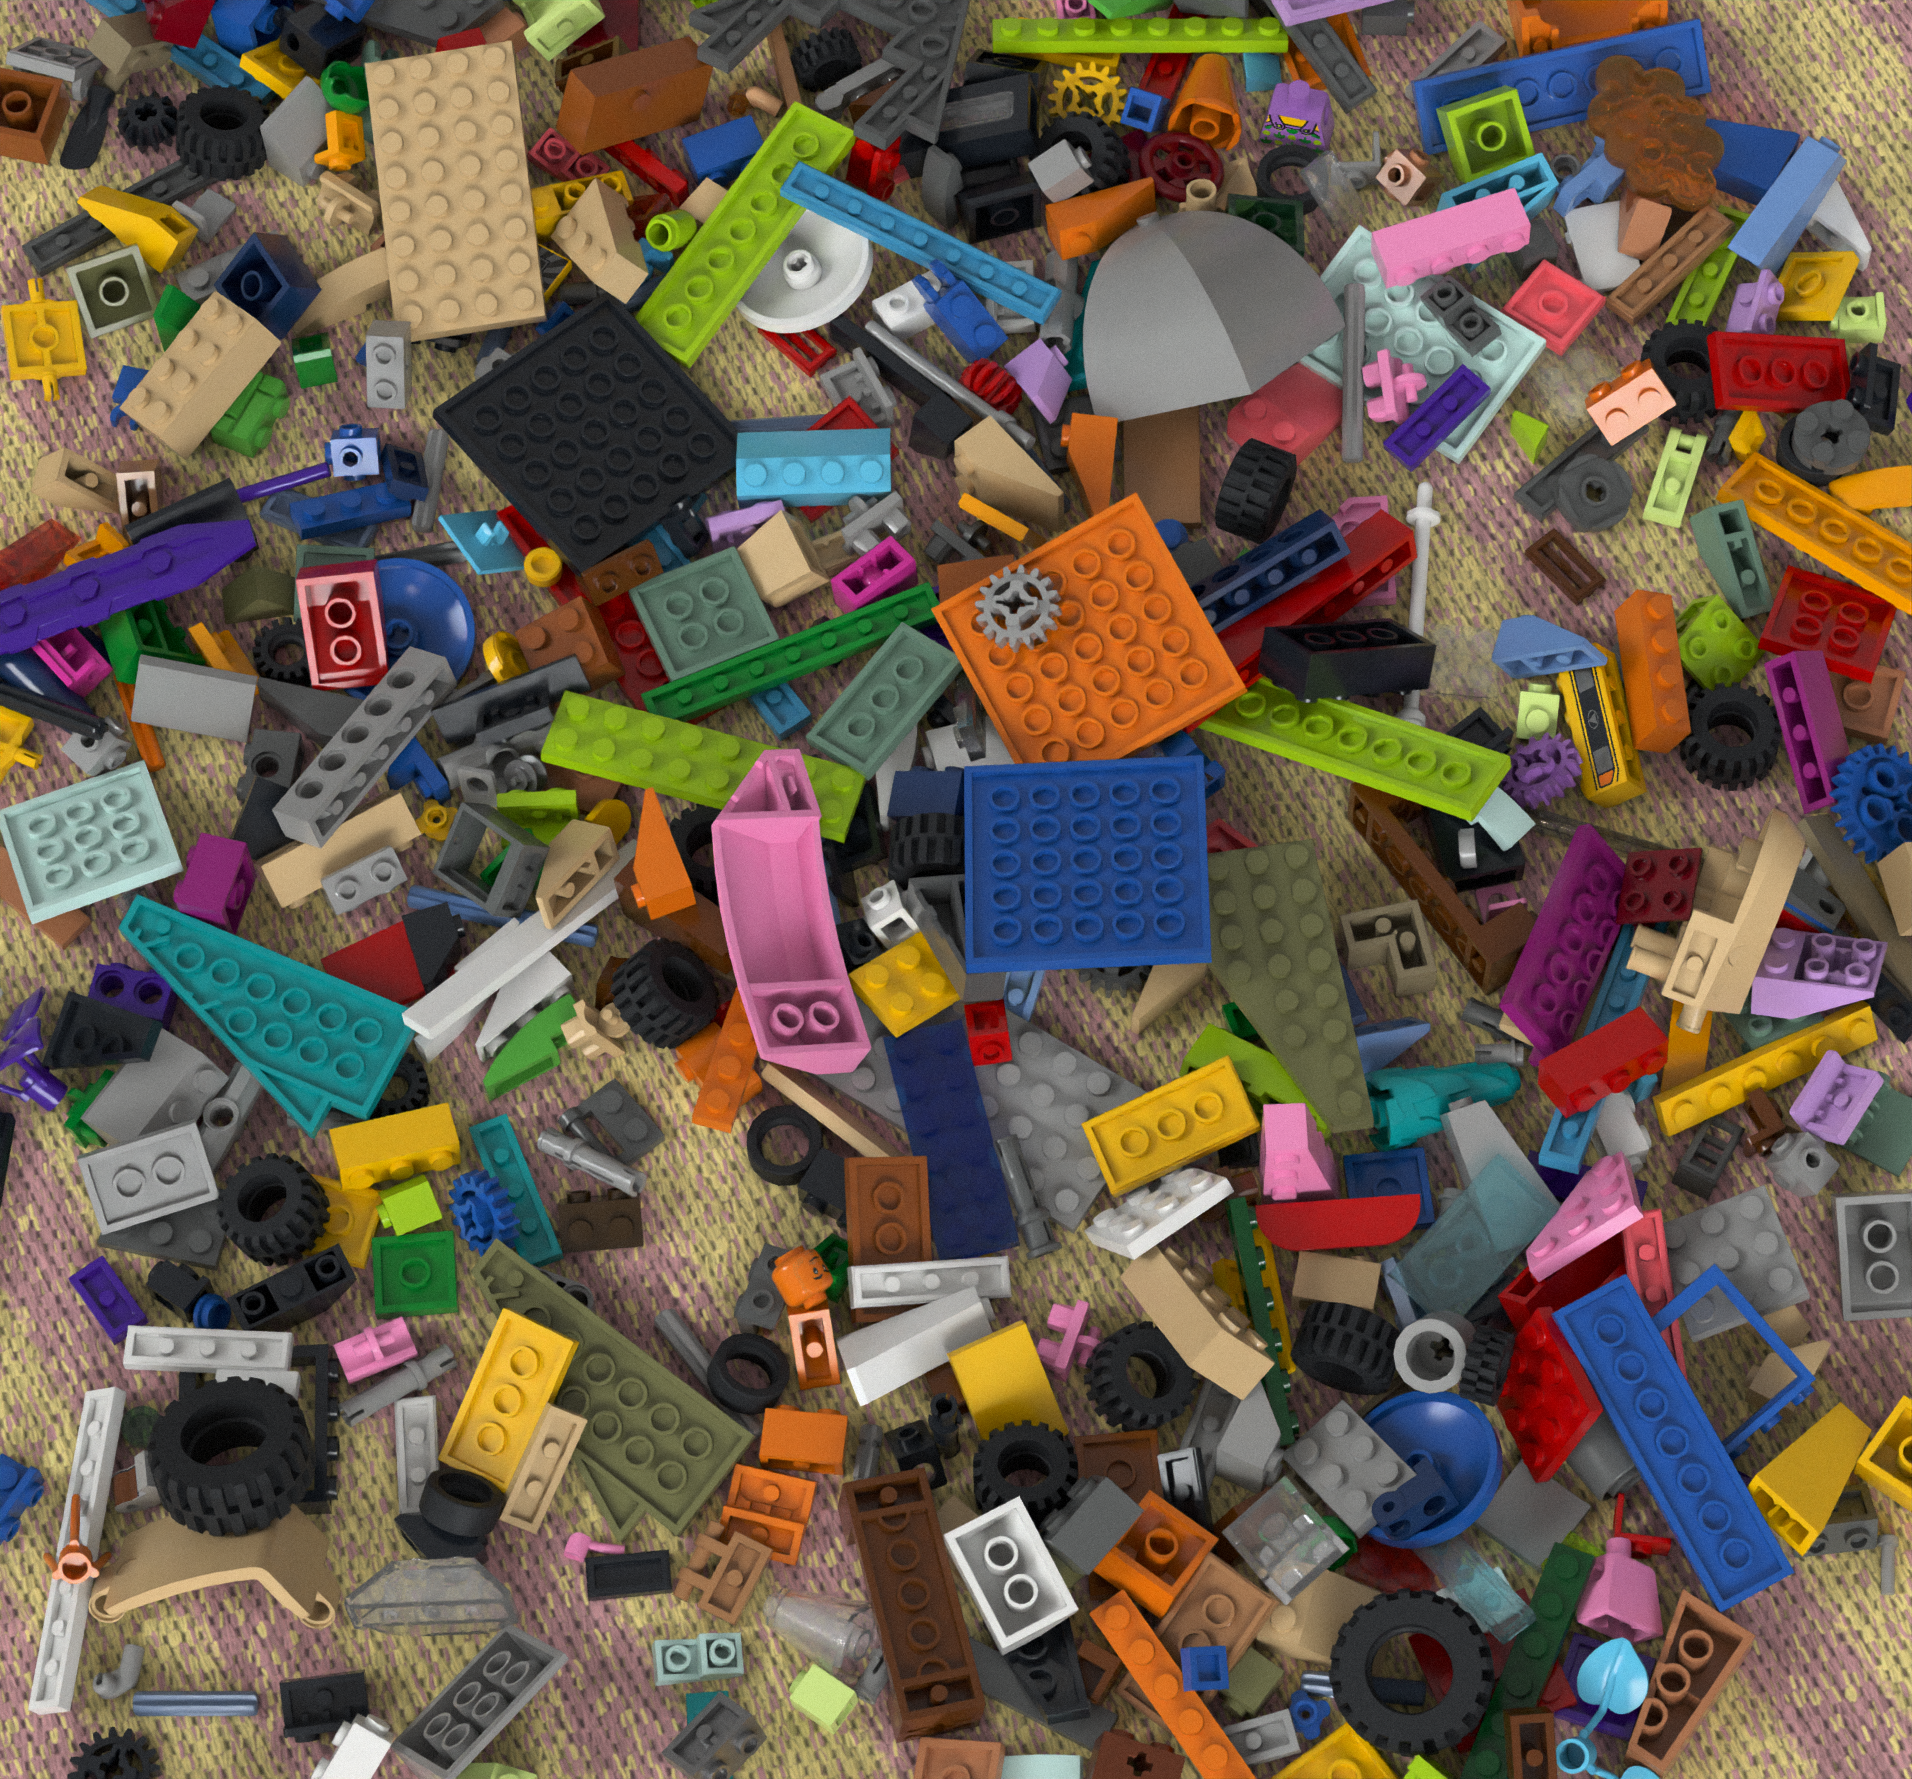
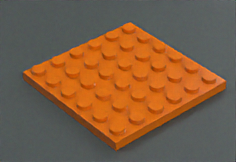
M1136 492L1005 566L1009 568L1012 574L1017 573L1019 565L1025 566L1028 575L1034 568L1039 569L1042 573V579L1049 577L1054 584L1052 590H1057L1061 596V600L1054 604L1061 608L1062 615L1052 617V620L1058 626L1057 630L1047 628L1044 633L1048 641L1043 642L1039 638L1034 639L1033 650H1030L1025 643H1021L1018 652H1014L1009 642L1001 649L996 645L995 638L989 640L983 633L985 627H981L976 620V617L983 614V612L978 611L975 602L985 600L979 589L981 586L991 588L993 584L989 576L931 609L1015 764L1130 759L1248 692ZM1003 568L993 573V575L998 579L1004 577ZM1030 587L1031 597L1043 600L1041 593L1035 588ZM1020 603V607H1025L1024 603ZM1012 610L1014 614H1017V610ZM995 617L997 625L1007 630L1006 620H1000L999 617Z

